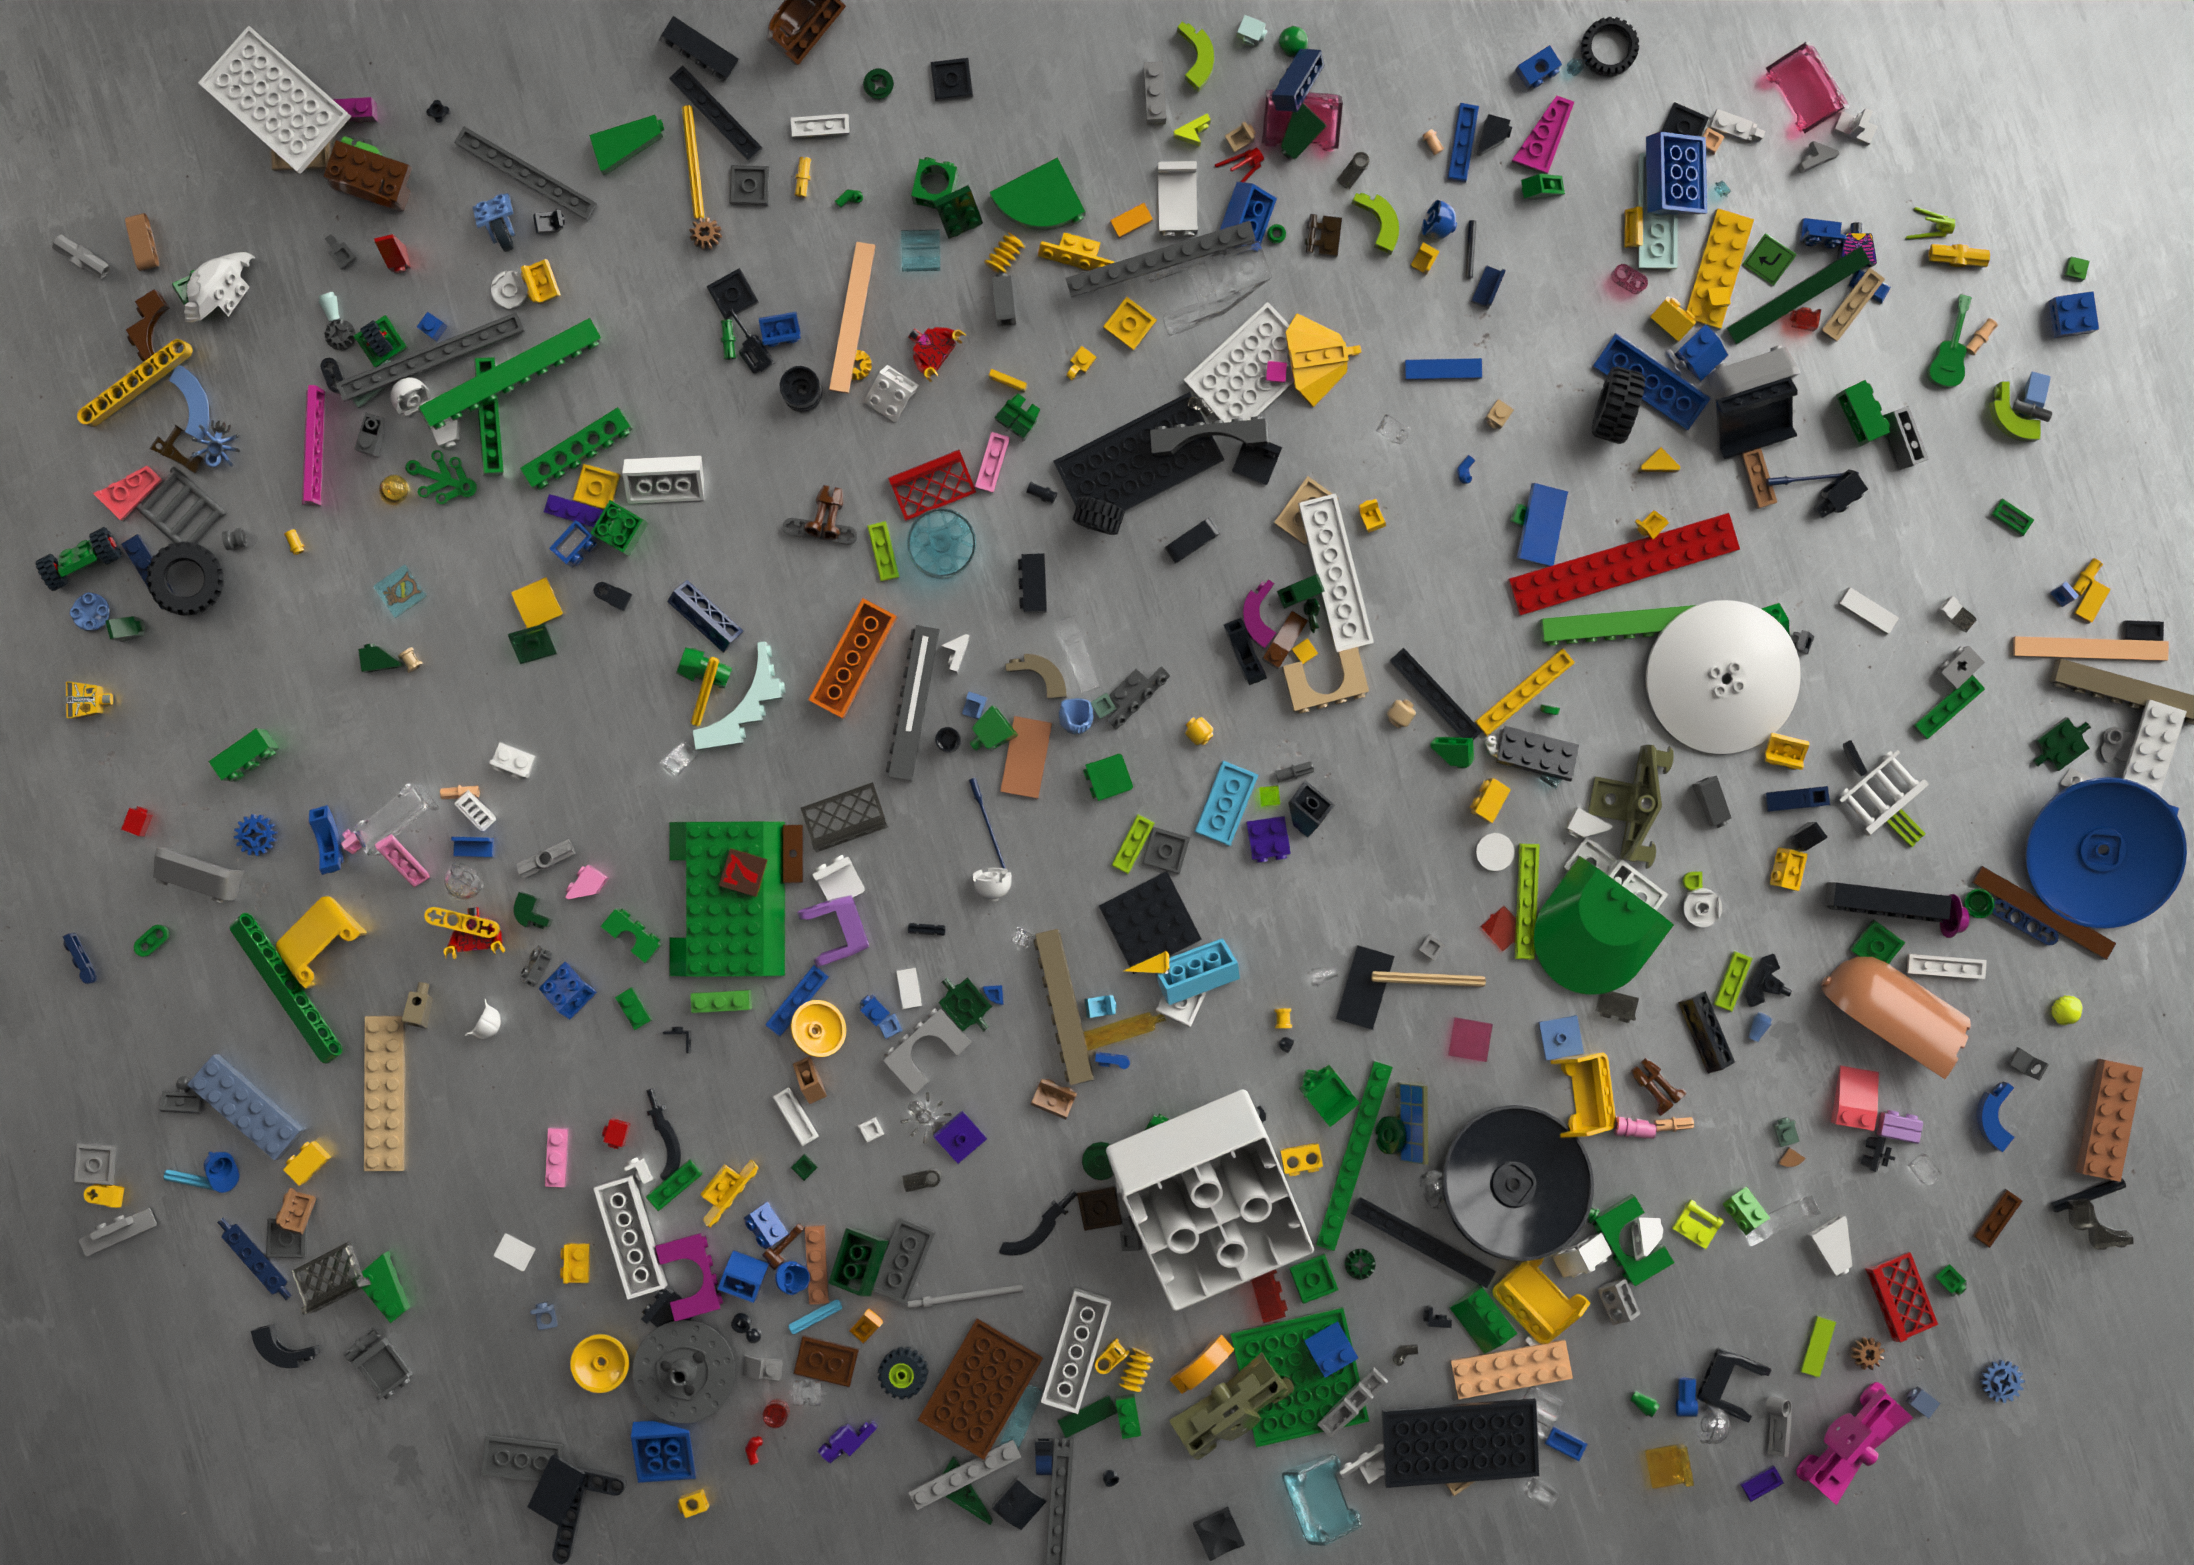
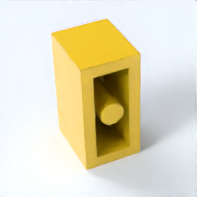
M1667 297L1650 317L1679 342L1697 321L1694 320L1695 316L1690 311H1684L1679 307L1681 304L1672 297L1670 299Z
M316 1141L306 1142L299 1149L301 1152L297 1156L293 1155L286 1161L287 1166L283 1170L298 1186L305 1184L331 1158Z

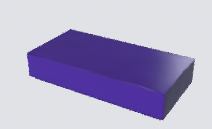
M1774 1465L1740 1483L1750 1502L1784 1484Z

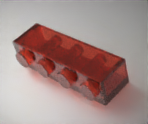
M1276 1269L1251 1279L1263 1323L1286 1317L1285 1311H1288L1285 1299L1281 1300L1279 1293L1283 1292L1280 1281H1275L1274 1274H1277Z

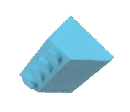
M1223 938L1169 958L1168 974L1155 973L1161 992L1169 1005L1240 979L1238 962Z

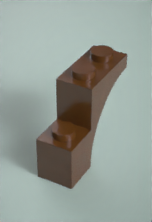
M155 289L135 301L138 306L136 310L143 319L126 329L128 333L127 339L132 346H136L139 350L137 355L142 362L155 354L152 344L153 331L159 318L170 309L161 293Z

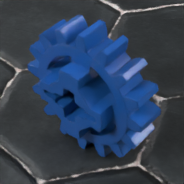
M251 814V819L245 816V822H238L241 827L234 829V831L238 832L234 839H239L236 846H243L241 851L246 852L248 850V855H253L255 852L256 856H260L261 851L267 854V848H274L271 842H277L273 835L278 834V832L272 830L275 824L269 825L271 819H264V815H259L257 818L256 814ZM259 823H261L262 825H264V827L266 828V830L262 829V828H261V825H260ZM255 833H262V834H263V835L257 836L256 838H254V837H249V835H253V834H255ZM245 840H248V841L251 843V846H252V847H250V846L245 842Z

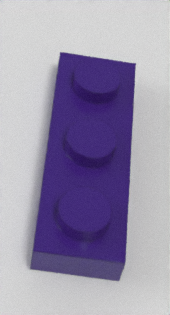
M551 494L548 495L544 513L573 522L576 520L583 525L593 528L604 511Z

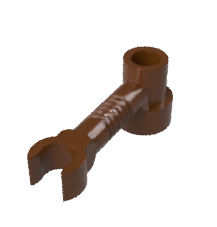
M797 1224L774 1249L770 1247L762 1254L773 1270H776L785 1261L780 1255L783 1249L805 1230L801 1224Z

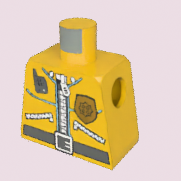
M66 682V716L69 719L102 714L103 705L113 704L112 693L103 694L102 686Z

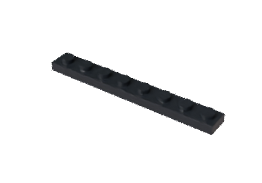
M1359 1197L1351 1212L1352 1215L1485 1288H1488L1496 1273L1492 1268L1362 1197Z

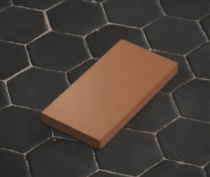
M1014 716L1012 727L1018 736L1009 742L1000 792L1039 798L1052 723Z

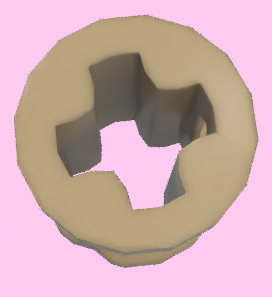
M412 647L398 655V658L402 659L406 665L408 673L418 669L423 664L413 653L414 649Z

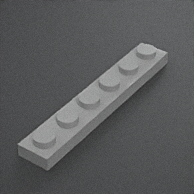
M1011 1439L990 1450L985 1460L976 1457L908 1493L916 1509L919 1510L1021 1458V1454L1014 1440Z

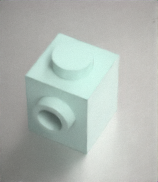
M1244 15L1237 32V38L1242 39L1243 43L1249 46H1253V44L1258 46L1259 41H1264L1267 30H1265L1266 23Z

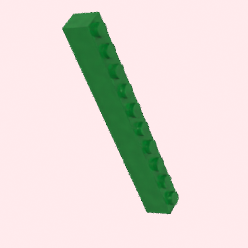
M588 318L420 405L418 410L430 430L433 428L438 430L446 425V421L450 419L455 421L461 418L463 412L467 410L472 412L480 408L479 404L484 401L490 403L497 399L496 395L502 392L507 394L513 391V386L519 383L522 386L530 382L532 376L536 374L538 377L548 372V368L552 366L557 368L563 365L565 359L569 357L574 359L580 356L582 350L586 348L589 350L594 349L599 345L598 342H600L601 336L591 318Z

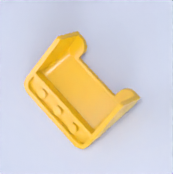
M324 896L277 941L276 951L298 982L305 989L313 988L316 985L313 982L314 973L308 965L332 940L339 935L345 941H353L358 936H365L367 932L332 897Z
M1544 1258L1520 1261L1494 1286L1493 1296L1538 1343L1548 1344L1581 1318L1590 1302L1580 1294H1575L1568 1299L1538 1268Z

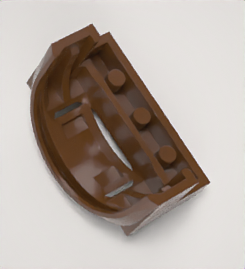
M784 0L770 20L768 38L766 40L794 65H799L844 10L846 5L842 1L811 0L815 3L814 6L808 0ZM814 12V14L810 17V19L806 22V24H805V25L801 28V30L797 33V31H798V30L800 29V27L804 24V22H805V21L809 18V16Z
M336 140L323 177L328 180L330 188L401 212L405 210L411 193L406 185L412 167ZM384 179L385 182L382 191L379 193L382 181Z

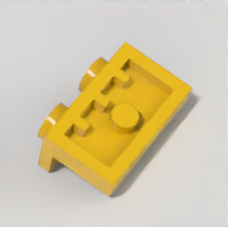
M1779 847L1775 855L1770 885L1799 891L1808 854Z
M566 1243L564 1248H561L560 1254L561 1260H564V1266L560 1269V1278L563 1279V1284L589 1283L590 1243Z

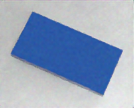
M1538 483L1531 484L1517 554L1518 559L1546 566L1554 565L1568 491Z

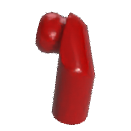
M760 1436L750 1438L745 1447L750 1465L759 1462L756 1451L763 1444Z

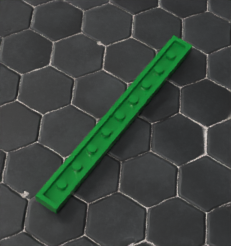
M1376 1061L1373 1062L1317 1238V1246L1335 1251L1392 1072V1066Z

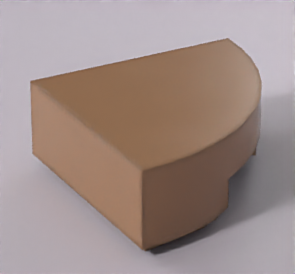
M1788 1147L1778 1163L1786 1167H1794L1801 1164L1806 1158Z

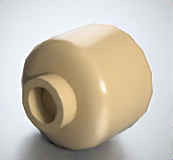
M1407 699L1403 701L1396 700L1387 712L1388 721L1398 728L1407 727L1416 715L1413 709L1414 704Z

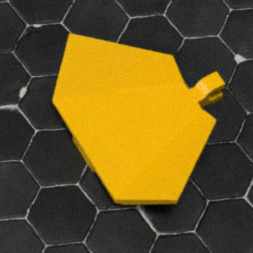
M1298 313L1285 332L1295 389L1312 407H1315L1347 373L1348 356L1362 353L1361 346L1346 347V342L1343 341L1341 334Z

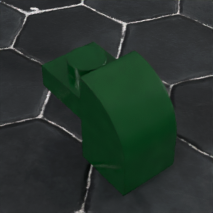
M518 892L513 911L519 924L524 927H530L531 922H534L533 926L544 929V926H551L553 919L535 913L540 898L524 892Z

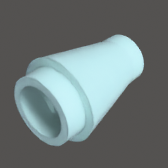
M334 292L318 296L320 300L318 302L328 321L340 319L337 296L334 295Z

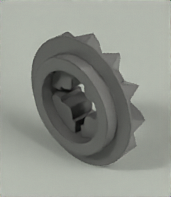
M343 319L333 320V322L327 325L324 332L325 341L336 350L349 348L354 343V335L356 334L352 324ZM337 328L341 332L345 331L344 334H342V340H340L338 337H334L337 334Z

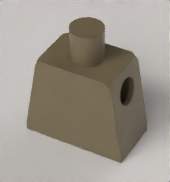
M418 982L416 992H409L402 1022L410 1026L427 1029L433 998L427 995L430 984Z

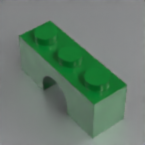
M615 908L601 927L615 939L619 938L625 931L632 932L636 937V943L631 952L644 963H648L662 946L659 942L661 939L654 933H647L644 930L646 927L638 920L634 922L629 918L631 914L623 908L621 910Z

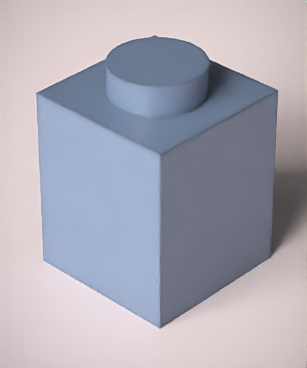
M1918 1386L1909 1391L1908 1399L1906 1400L1908 1404L1928 1419L1941 1404Z

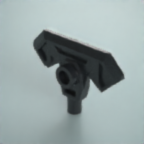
M1775 954L1762 957L1745 994L1749 1007L1765 1002L1763 992L1778 995L1781 993L1788 997L1791 995L1792 990L1785 987L1783 982L1772 975V973L1780 969Z

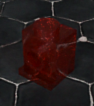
M1807 307L1792 310L1790 314L1791 327L1815 331L1819 326L1822 309H1817L1812 312L1811 308Z

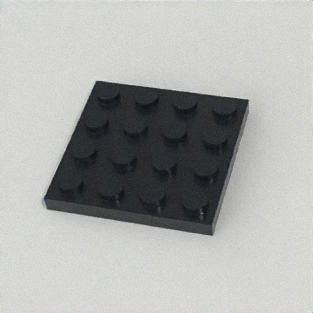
M1167 871L1099 905L1129 967L1135 966L1165 951L1171 956L1202 940Z

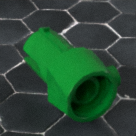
M685 647L676 674L694 682L695 678L703 680L709 658L703 657L704 651ZM719 662L713 684L719 686L718 688L725 689L732 667Z

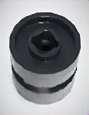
M944 727L937 732L935 742L940 750L951 753L959 748L961 737L955 729Z

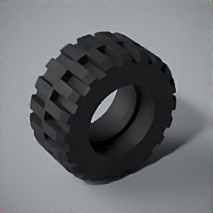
M1619 366L1613 367L1610 370L1601 390L1592 422L1591 432L1596 438L1617 444L1626 442L1634 426L1644 394L1646 380L1642 373Z
M186 541L171 543L167 547L161 548L152 557V561L147 568L146 582L148 583V590L153 600L163 609L183 616L197 615L213 606L218 597H220L222 587H224V573L218 559L205 547ZM179 561L194 562L203 571V586L193 596H178L168 587L167 573L171 566Z

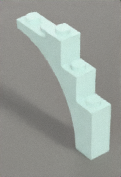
M767 642L757 643L758 662L756 674L751 688L743 701L722 720L708 727L693 730L696 750L743 743L746 733L745 728L741 727V724L763 721V716H766L765 706L761 705V702L783 698V694L786 693L785 684L779 678L772 679V676H775V669L773 664L770 665L769 657H772L771 645L767 646Z

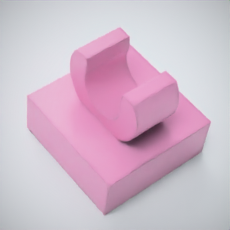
M348 829L342 833L346 840L341 845L351 854H354L368 843L365 837L357 832L351 833Z

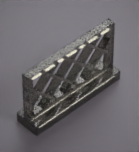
M873 782L801 807L811 843L816 853L889 827ZM871 788L873 795L870 801L860 798L864 790ZM852 796L856 798L852 808L842 804L845 797ZM859 800L868 804L863 814L854 810ZM833 802L838 805L834 814L824 811L827 803ZM873 806L878 809L880 816L871 818L866 814L870 807ZM840 807L850 810L846 820L836 816ZM814 808L820 812L814 821L808 818L806 811ZM853 812L862 816L857 824L848 822ZM822 813L832 817L828 826L818 823ZM834 819L844 822L840 830L835 831L830 828ZM816 825L826 829L823 836L815 838L813 833Z
M347 1242L292 1270L304 1304L300 1308L303 1315L317 1312L371 1284L369 1277H363L351 1242ZM344 1249H346L348 1254L347 1260L341 1258ZM329 1257L335 1259L333 1267L327 1265ZM340 1262L345 1264L343 1273L338 1270ZM315 1264L321 1266L319 1274L314 1272ZM350 1267L356 1275L354 1278L348 1276ZM326 1269L331 1271L329 1280L324 1277ZM301 1271L307 1273L305 1281H303L301 1278ZM336 1275L342 1277L340 1285L334 1283ZM312 1276L318 1279L316 1287L310 1284ZM322 1282L328 1284L326 1292L320 1290ZM308 1289H311L312 1291H314V1294H313V1297H312L311 1300H309V1297H308V1294H307Z

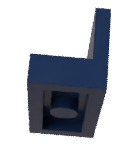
M1486 265L1471 302L1489 309L1506 270L1502 268L1500 271Z

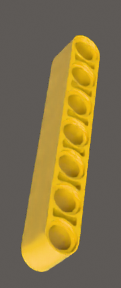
M180 339L172 340L82 407L77 413L78 421L90 427L99 425L188 359L193 352L192 346ZM183 345V351L178 353V348ZM168 356V362L163 364V359ZM152 368L153 372L148 376V370ZM135 379H137L138 383L135 387H133L132 383ZM122 390V396L118 399L117 394ZM107 402V407L102 410V404ZM91 413L92 417L90 421H87V415Z

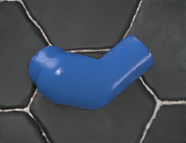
M1470 455L1457 468L1458 478L1463 484H1468L1472 481L1469 468L1475 462V459Z

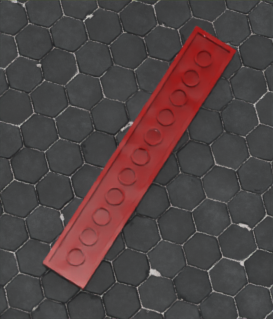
M1726 513L1659 533L1654 539L1646 537L1509 578L1508 580L1520 616L1740 550V546L1730 514Z

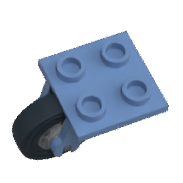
M499 194L491 200L482 201L473 206L477 227L486 226L493 243L499 242L504 252L514 249L511 237L515 236V232L508 218L514 212L509 194Z

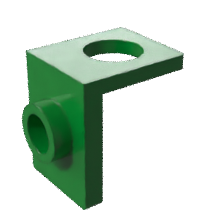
M1777 603L1762 608L1763 611L1774 617L1790 636L1789 619L1781 604Z

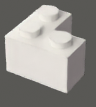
M1599 1233L1588 1236L1578 1245L1564 1248L1553 1256V1259L1563 1278L1568 1276L1574 1278L1583 1272L1585 1274L1593 1272L1596 1269L1595 1266L1605 1263L1607 1261L1606 1258L1612 1252L1603 1234Z

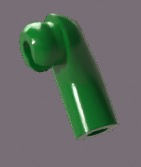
M848 189L835 200V203L840 208L847 202L860 203L863 201V194L858 190Z

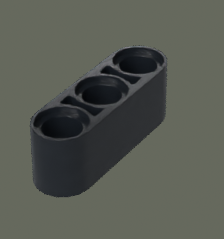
M1209 517L1168 544L1165 549L1176 564L1217 537L1221 532L1212 518Z

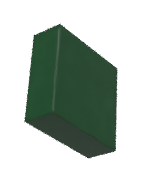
M804 1154L790 1168L805 1181L818 1166Z

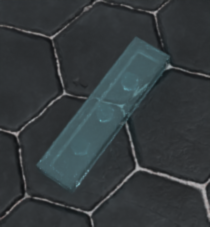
M1028 1384L1014 1409L1000 1445L1013 1439L1019 1450L1042 1396V1389Z

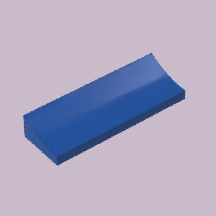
M1618 333L1613 335L1593 365L1606 375L1616 366L1642 373L1646 380L1642 399L1687 430L1690 429L1711 399L1703 391Z

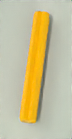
M709 658L691 718L692 725H701L718 668V658Z

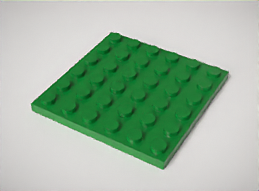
M1343 1307L1230 1333L1239 1372L1262 1352L1280 1378H1289L1294 1386L1293 1392L1277 1403L1271 1402L1257 1412L1261 1420L1252 1428L1256 1447L1324 1432L1317 1425L1318 1422L1360 1381L1356 1360L1325 1378L1304 1341L1338 1321L1352 1345ZM1366 1405L1344 1427L1369 1422Z

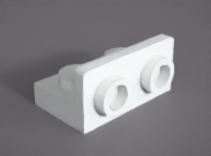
M499 742L493 760H490L489 764L494 765V770L503 773L504 770L512 772L511 776L522 780V777H529L536 756Z

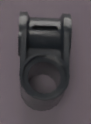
M606 582L597 583L593 589L597 598L622 611H625L632 596L631 593ZM604 586H606L605 589L608 591L607 594H602V596H600L601 592L599 591V588H604Z

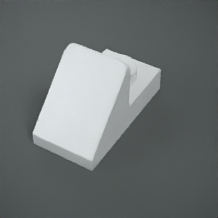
M965 634L941 645L943 648L955 651V655H950L947 664L950 665L951 671L958 673L970 635Z

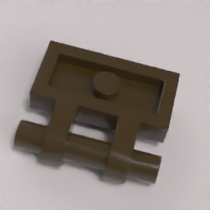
M1310 214L1306 226L1308 234L1304 243L1306 245L1305 252L1313 253L1314 247H1319L1318 255L1337 257L1342 218L1323 216L1322 223H1318L1317 215ZM1316 230H1321L1320 240L1315 239Z

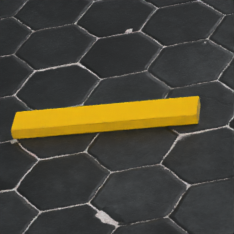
M1562 648L1474 723L1487 737L1575 663L1574 660Z

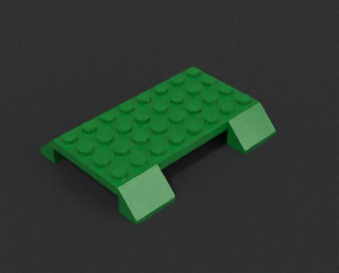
M669 822V861L686 860V937H669V976H785V883H783V825H785V822ZM730 848L768 859L757 897L719 886Z

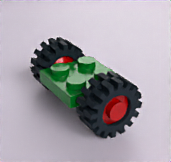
M102 527L89 534L90 540H83L76 547L63 550L58 560L53 554H48L36 560L35 564L39 570L38 573L51 591L67 585V575L96 561L97 554L106 565L122 557L117 542L107 528Z

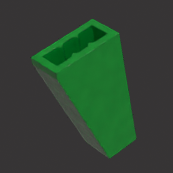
M652 115L589 135L603 176L609 174L663 138L662 131L665 129L662 120H658L656 115Z

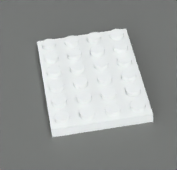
M1267 302L1183 381L1224 423L1231 422L1235 418H1242L1243 421L1251 420V417L1261 414L1294 383L1285 334L1289 324ZM1268 361L1287 363L1285 383L1266 381Z

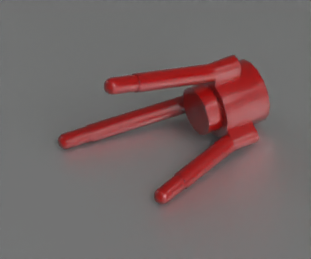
M1256 147L1253 150L1249 149L1244 153L1215 164V167L1244 157L1245 160L1230 168V171H1234L1246 163L1249 167L1253 166L1240 181L1245 182L1261 167L1260 163L1264 161V156Z

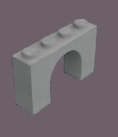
M942 1008L932 1010L927 1015L929 1019L924 1024L920 1021L913 1028L915 1032L910 1037L906 1034L898 1041L901 1044L896 1049L892 1047L884 1054L886 1056L883 1060L885 1064L914 1095L929 1082L912 1059V1048L919 1038L927 1035L939 1037L957 1056L972 1043Z

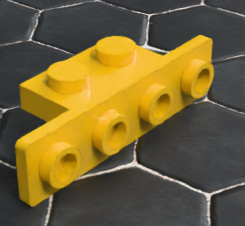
M1065 232L1059 246L1041 241L1038 251L1039 257L1089 271L1114 263V261L1097 257L1101 242Z
M749 1160L739 1174L724 1164L700 1195L713 1204L712 1208L703 1218V1221L709 1228L719 1221L721 1214L731 1206L736 1195L740 1194L749 1179L756 1175L758 1166L753 1160Z

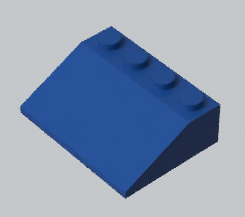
M1658 132L1646 136L1647 213L1661 215L1707 214L1706 137Z

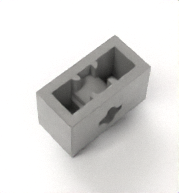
M1960 646L1953 652L1954 657L1950 661L1945 660L1939 666L1940 670L1936 673L1952 690L1958 689L1985 663L1970 646L1963 648ZM1958 663L1962 664L1960 666L1961 670L1956 669L1958 667Z

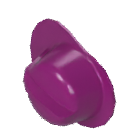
M1956 894L1949 895L1952 896L1949 919H1943V923L1940 922L1941 933L1946 938H1952L1957 933L1964 932L1969 925V912L1965 907H1962L1961 900Z

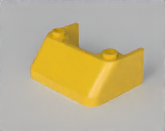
M1602 1052L1551 1060V1064H1561L1562 1072L1566 1076L1572 1077L1576 1114H1572L1568 1120L1570 1131L1561 1133V1138L1590 1136L1613 1129L1616 1125V1116L1607 1055Z

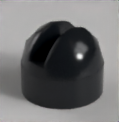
M1290 1037L1282 1038L1279 1041L1280 1049L1289 1053L1295 1040Z
M1107 1470L1103 1474V1482L1107 1487H1112L1119 1482V1477L1114 1470Z

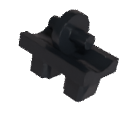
M1867 1138L1865 1147L1875 1149L1873 1157L1863 1154L1861 1164L1870 1168L1871 1171L1878 1172L1881 1157L1883 1158L1882 1165L1886 1167L1889 1160L1895 1161L1896 1157L1890 1155L1892 1148L1886 1147L1883 1154L1886 1138Z

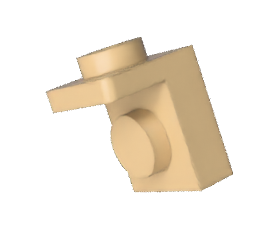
M1498 399L1485 417V420L1493 429H1501L1514 409Z

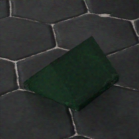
M544 623L508 634L520 664L557 654L551 628L548 624Z

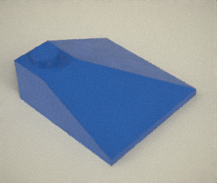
M656 1421L633 1422L631 1442L638 1483L696 1479L689 1430Z

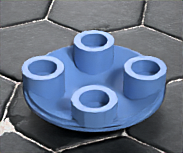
M90 592L80 596L70 609V615L74 623L85 631H95L103 627L106 623L105 620H108L110 614L107 601L102 596Z

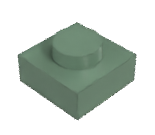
M1107 693L1091 702L1100 719L1116 710Z

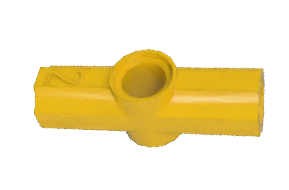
M1931 244L1928 258L1931 262L1949 263L1950 266L1966 267L1967 265L1987 267L1990 261V250L1969 248V246L1962 244L1951 246Z

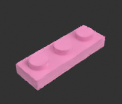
M991 432L975 488L994 493L1010 437Z
M548 1128L546 1187H566L568 1129Z

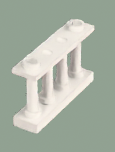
M1899 750L1894 753L1892 751L1888 752L1882 757L1883 763L1850 791L1846 788L1838 795L1840 799L1837 803L1841 804L1845 800L1865 822L1866 828L1863 832L1867 836L1876 831L1929 785L1925 779L1920 782L1918 780L1915 781L1895 759L1900 753ZM1888 763L1909 785L1910 791L1906 794L1900 793L1880 771ZM1875 776L1892 794L1893 800L1896 803L1891 807L1885 805L1865 782ZM1858 788L1880 810L1879 813L1881 815L1877 819L1871 818L1851 796Z

